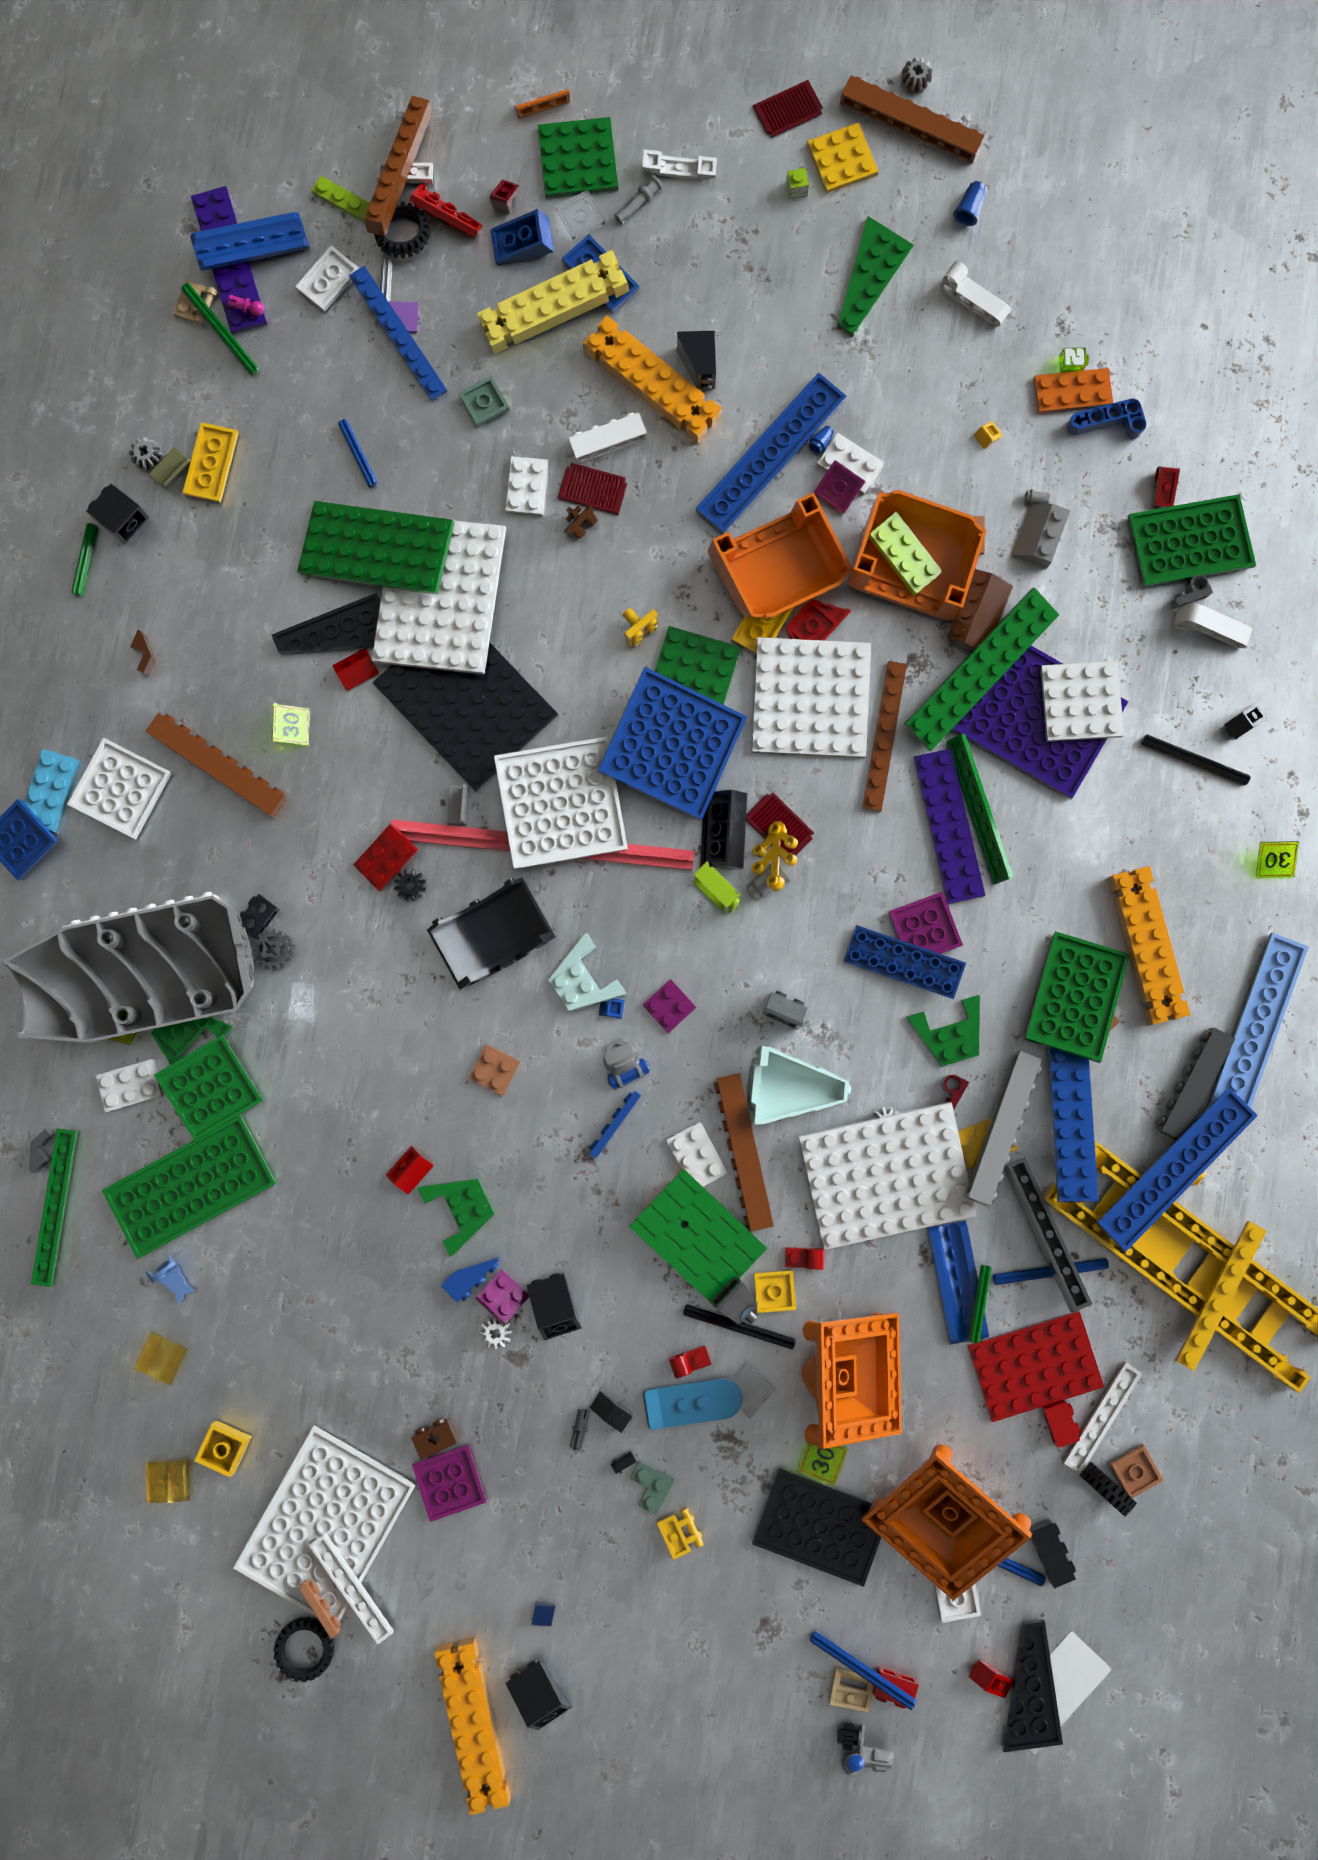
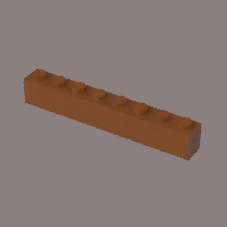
M850 75L841 94V105L972 164L985 136L978 130H972L960 122H954L945 115L934 113L927 107L914 104L909 99L905 100L893 92L881 89L878 85L865 82L860 77Z
M411 96L364 217L366 229L369 233L384 237L387 233L432 116L430 101L427 99Z
M160 713L156 715L146 729L148 734L272 818H275L287 801L283 797L284 793L276 787L271 789L267 786L269 782L260 776L257 779L253 777V772L245 766L240 768L236 765L237 761L229 755L225 758L221 755L222 751L214 745L211 747L207 746L204 738L198 734L194 737L190 734L191 730L183 724L180 727L174 723L175 719L170 715L165 714L163 716Z
M740 1073L716 1078L717 1082L714 1083L715 1092L720 1094L721 1101L718 1102L720 1113L725 1115V1120L722 1121L724 1132L729 1133L730 1138L726 1140L729 1151H733L734 1156L731 1159L733 1170H737L738 1174L735 1182L737 1190L741 1189L743 1196L739 1197L741 1208H745L747 1216H743L745 1227H749L750 1231L774 1227Z

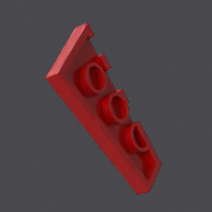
M421 183L411 194L409 201L415 207L425 209L433 217L446 221L449 226L461 229L467 236L476 238L483 227L481 223L465 212L459 213L456 206L451 202L447 203L440 200L441 195L435 191L430 193L426 190L427 185Z

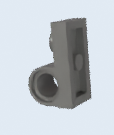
M1203 575L1194 576L1186 584V592L1175 595V599L1170 604L1174 610L1180 606L1208 598L1213 591L1207 578ZM1193 583L1199 584L1200 589H1196Z

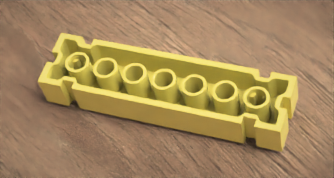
M613 250L600 255V261L593 263L591 259L497 303L498 308L493 311L489 307L478 312L477 316L494 354L508 349L507 344L512 341L517 345L609 302L608 297L613 294L617 298L630 292L628 282L622 269L620 270Z

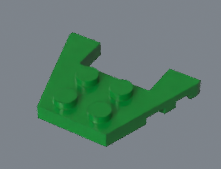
M979 995L961 1000L967 1020L930 1030L924 1011L907 1016V1020L915 1028L941 1067L979 1056Z
M206 1017L154 1028L151 1033L162 1053L166 1056L169 1065L181 1059V1056L206 1028L216 1037L222 1034L226 1037L234 1027L215 1018Z
M479 1179L417 1188L424 1204L443 1195L460 1232L443 1240V1244L450 1257L495 1214Z

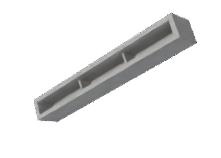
M1022 1051L1014 1053L964 1198L984 1206H991V1203L995 1202L997 1192L995 1191L1003 1180L1004 1174H1002L1004 1166L1006 1167L1009 1163L1010 1156L1008 1154L1016 1143L1017 1138L1015 1134L1022 1126L1023 1119L1021 1117L1023 1112H1026L1028 1109L1029 1101L1027 1100L1029 1094H1032L1036 1084L1034 1080L1041 1072L1042 1065L1040 1063L1042 1059Z

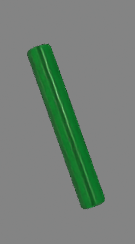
M87 523L71 590V593L75 596H82L97 532V526L93 523Z
M988 1265L980 1266L968 1339L972 1343L980 1342L992 1270L991 1266Z

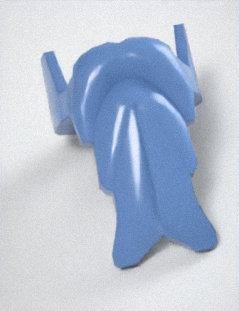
M167 1254L169 1261H165L157 1268L156 1275L152 1274L149 1270L145 1273L152 1284L159 1281L162 1285H166L169 1291L175 1294L177 1302L180 1303L184 1295L193 1293L194 1289L185 1282L186 1279L181 1274V1269L172 1257Z

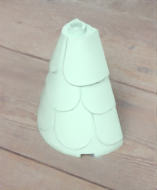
M759 1046L755 1051V1054H758L757 1057L752 1058L748 1078V1105L752 1106V1111L749 1114L754 1124L763 1125L812 1110L818 1111L846 1102L847 1097L850 1095L851 1087L848 1081L772 1047Z

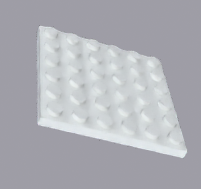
M758 637L752 752L866 757L871 643Z
M608 736L494 756L514 869L628 850L616 780L597 771L609 746Z

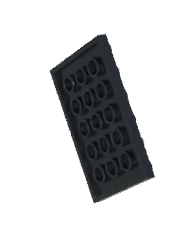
M779 1467L753 1537L752 1545L864 1587L881 1537L862 1521L863 1515L869 1511L872 1502Z

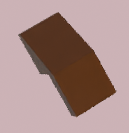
M137 630L130 647L135 652L143 654L137 671L149 677L156 658L147 636L142 631Z

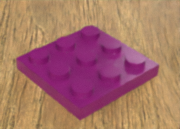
M943 892L888 912L899 940L940 954L963 946Z
M469 1444L412 1463L430 1522L487 1502Z

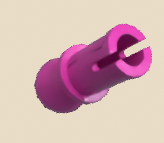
M233 295L229 296L231 301L228 300V307L243 310L244 313L250 310L254 316H260L264 312V305L260 301L250 303V298L243 299Z

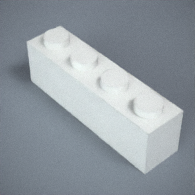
M639 412L636 414L629 413L622 419H612L605 425H596L583 433L576 432L569 437V445L576 463L580 464L647 440V432Z

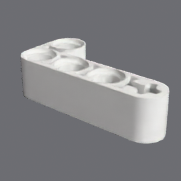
M955 261L943 277L941 283L942 290L992 325L1000 326L1011 311L1009 305L968 278L967 267L963 263Z
M1196 603L1178 607L1173 622V627L1184 631L1195 629L1233 647L1242 649L1247 648L1252 632L1251 627Z

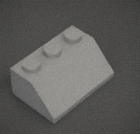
M1031 503L1012 556L1048 568L1053 560L1070 510L1055 504Z

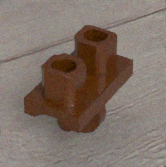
M579 506L574 510L571 507L566 509L569 515L565 520L569 523L574 519L564 530L567 535L571 534L579 540L586 533L580 524L584 521L589 527H592L598 521L593 513L594 509L592 506L586 507L579 515L578 513L582 510Z

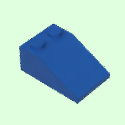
M538 209L491 229L496 264L538 259L554 252L549 218Z

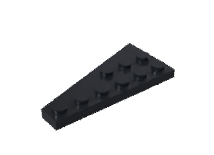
M374 593L274 633L272 638L279 654L374 647L381 601L378 594Z
M1044 1620L1028 1621L1023 1624L1002 1748L1003 1752L1063 1745Z

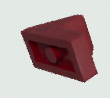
M502 179L490 194L492 207L510 213L512 200L519 192V185Z

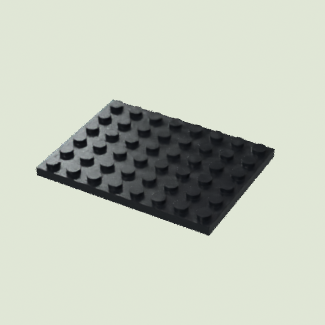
M490 642L485 675L391 665L372 682L475 792L497 773L495 755L521 751L559 716Z

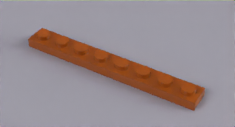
M887 662L862 809L882 811L907 664Z

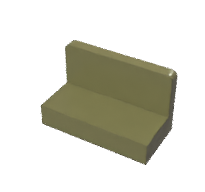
M173 447L149 472V475L162 488H165L190 460Z

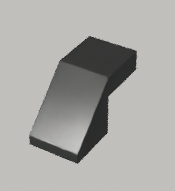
M44 1129L31 1142L29 1171L31 1173H38L52 1159L43 1149L56 1135L52 1129Z

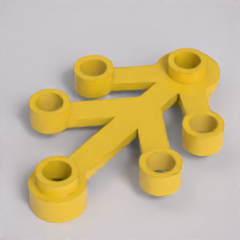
M781 821L774 822L769 827V835L764 842L753 848L754 855L759 858L764 856V858L752 865V871L758 875L762 874L765 867L771 861V875L767 878V885L776 892L780 891L784 886V879L779 876L780 856L789 866H794L797 862L795 855L788 853L780 846L781 839L790 849H794L798 844L796 838L787 834V829ZM772 843L771 849H770V850L767 852V854L765 855L766 849H767V848L770 846V844Z

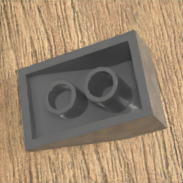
M780 991L772 992L762 1014L796 1030L799 1029L803 1024L807 1007L804 1006L805 1003L795 998L793 1001L786 998L787 995Z

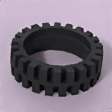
M401 201L400 205L397 204L392 220L396 218L414 220L419 226L418 234L405 242H394L384 236L374 234L376 243L381 248V251H386V254L389 256L393 253L394 258H398V255H401V258H405V254L412 257V252L417 255L419 249L423 250L425 248L424 244L427 245L429 239V227L424 212L415 206L413 207L410 202L406 206L405 201Z
M1092 1462L1080 1473V1477L1125 1517L1137 1504Z
M302 1617L291 1621L281 1630L275 1641L273 1649L275 1654L273 1657L276 1660L277 1668L280 1667L281 1674L285 1673L287 1675L286 1678H293L295 1682L299 1680L301 1682L312 1681L316 1677L318 1678L325 1672L332 1661L335 1648L334 1638L331 1639L322 1624L318 1622V1619L314 1618V1620H311V1617H306L305 1619ZM296 1631H312L322 1641V1659L312 1668H297L286 1657V1641Z

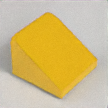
M992 421L981 426L974 433V437L984 449L1003 436Z

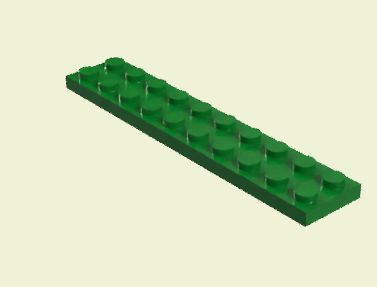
M1031 588L908 718L904 725L929 751H932L1052 624L1059 614L1036 588Z

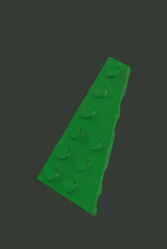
M867 216L838 323V328L851 336L855 335L914 247V244Z

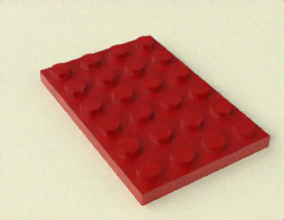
M1079 1310L994 1336L979 1343L967 1345L991 1422L1104 1388Z

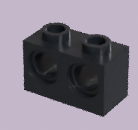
M260 894L253 896L248 902L249 907L246 911H242L239 914L242 919V927L246 929L248 935L256 940L259 938L258 934H262L281 910ZM265 903L266 910L263 913H259V905ZM249 919H254L255 924L252 928H247L246 923Z

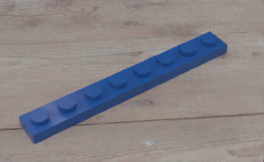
M362 266L351 273L349 278L430 400L433 402L447 393L446 387L366 267Z

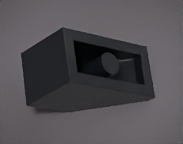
M1255 703L1224 725L1228 734L1236 740L1267 718Z
M602 1391L598 1393L589 1407L604 1422L620 1433L623 1432L633 1417V1412Z

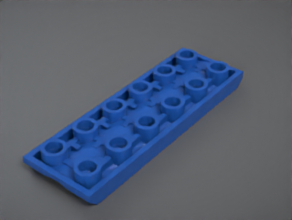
M297 212L194 232L190 235L200 271L310 248L300 215Z
M858 925L855 927L844 962L951 999L955 997L966 966V962Z
M966 1221L927 1228L950 1345L969 1341L978 1284ZM985 1312L980 1339L989 1338Z

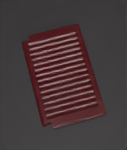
M809 80L753 105L766 133L771 134V137L822 115L821 109H823Z
M571 463L570 467H566L557 499L586 507L592 506L593 509L619 515L628 483L625 482L626 477Z
M774 792L770 796L766 794L746 814V821L764 839L769 835V827L774 822L781 821L784 823L787 834L796 838L798 844L794 849H790L781 839L780 846L795 856L813 839L811 835L814 834V831Z

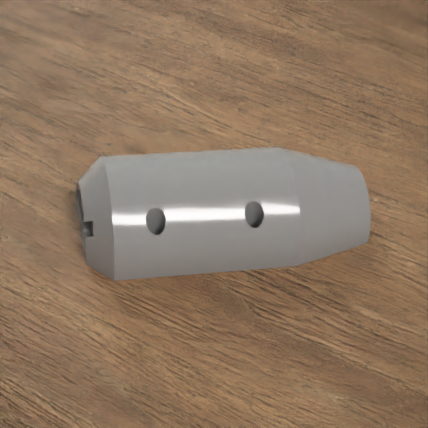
M214 896L67 926L3 960V965L7 966L15 977L22 999L23 1025L20 1032H17L18 1038L89 1043L234 1012L239 1009L254 985L252 977L254 974L252 952L246 929L242 927V919L237 911ZM188 918L189 925L186 927L185 921ZM203 995H204L205 1001H204V1003L202 1004V1003H201V999H202V997H203Z

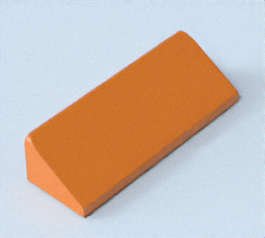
M569 89L515 105L518 118L570 102Z

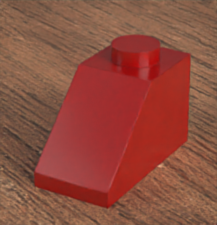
M978 1660L973 1665L969 1678L984 1691L1003 1698L1007 1696L1014 1683L1011 1677L981 1660Z

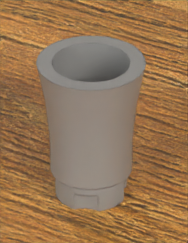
M771 864L762 874L753 879L752 883L746 886L757 901L773 891L767 885V878L771 875ZM779 866V876L784 879V884H786L790 880Z

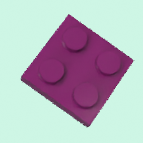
M834 460L814 490V493L842 513H845L866 481L837 460Z
M671 979L643 1004L644 1008L667 1033L671 1032L697 1008Z
M501 1269L475 1299L499 1322L505 1325L529 1298V1294Z

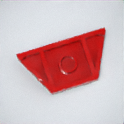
M811 599L786 626V630L790 639L825 641L847 618L851 610Z

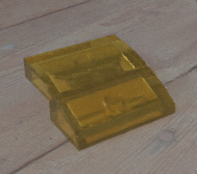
M151 1331L137 1359L134 1370L150 1375L152 1379L171 1386L188 1348Z
M188 1460L146 1462L147 1503L190 1500Z

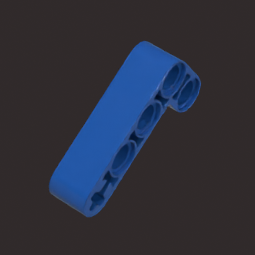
M1132 398L1076 412L1071 416L1066 427L1070 434L1079 435L1123 423L1126 435L1131 439H1136L1145 430L1147 424L1141 403L1137 399ZM1127 408H1132L1134 412H1129ZM1109 412L1115 413L1116 417H1112ZM1091 417H1096L1098 422L1093 421ZM1132 425H1137L1139 430H1135Z

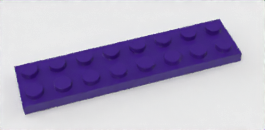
M226 186L191 196L201 231L238 224ZM249 261L212 269L231 334L267 325L264 312L260 316H254L250 310L244 313L243 310L228 307V300L231 301L229 299L230 295L243 299L250 298V303L254 301L261 302Z
M951 748L914 756V764L947 904L986 896Z

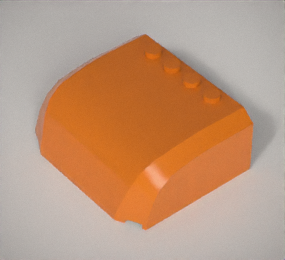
M895 490L890 493L879 492L868 516L852 564L853 569L850 571L846 583L853 589L942 620H954L964 606L987 530L976 523L977 520L972 515L901 490ZM895 512L899 514L943 571L914 596L868 538L874 529Z
M814 492L798 499L790 513L735 539L732 538L730 532L712 539L707 551L740 612L746 617L760 619L773 618L840 586L853 569Z

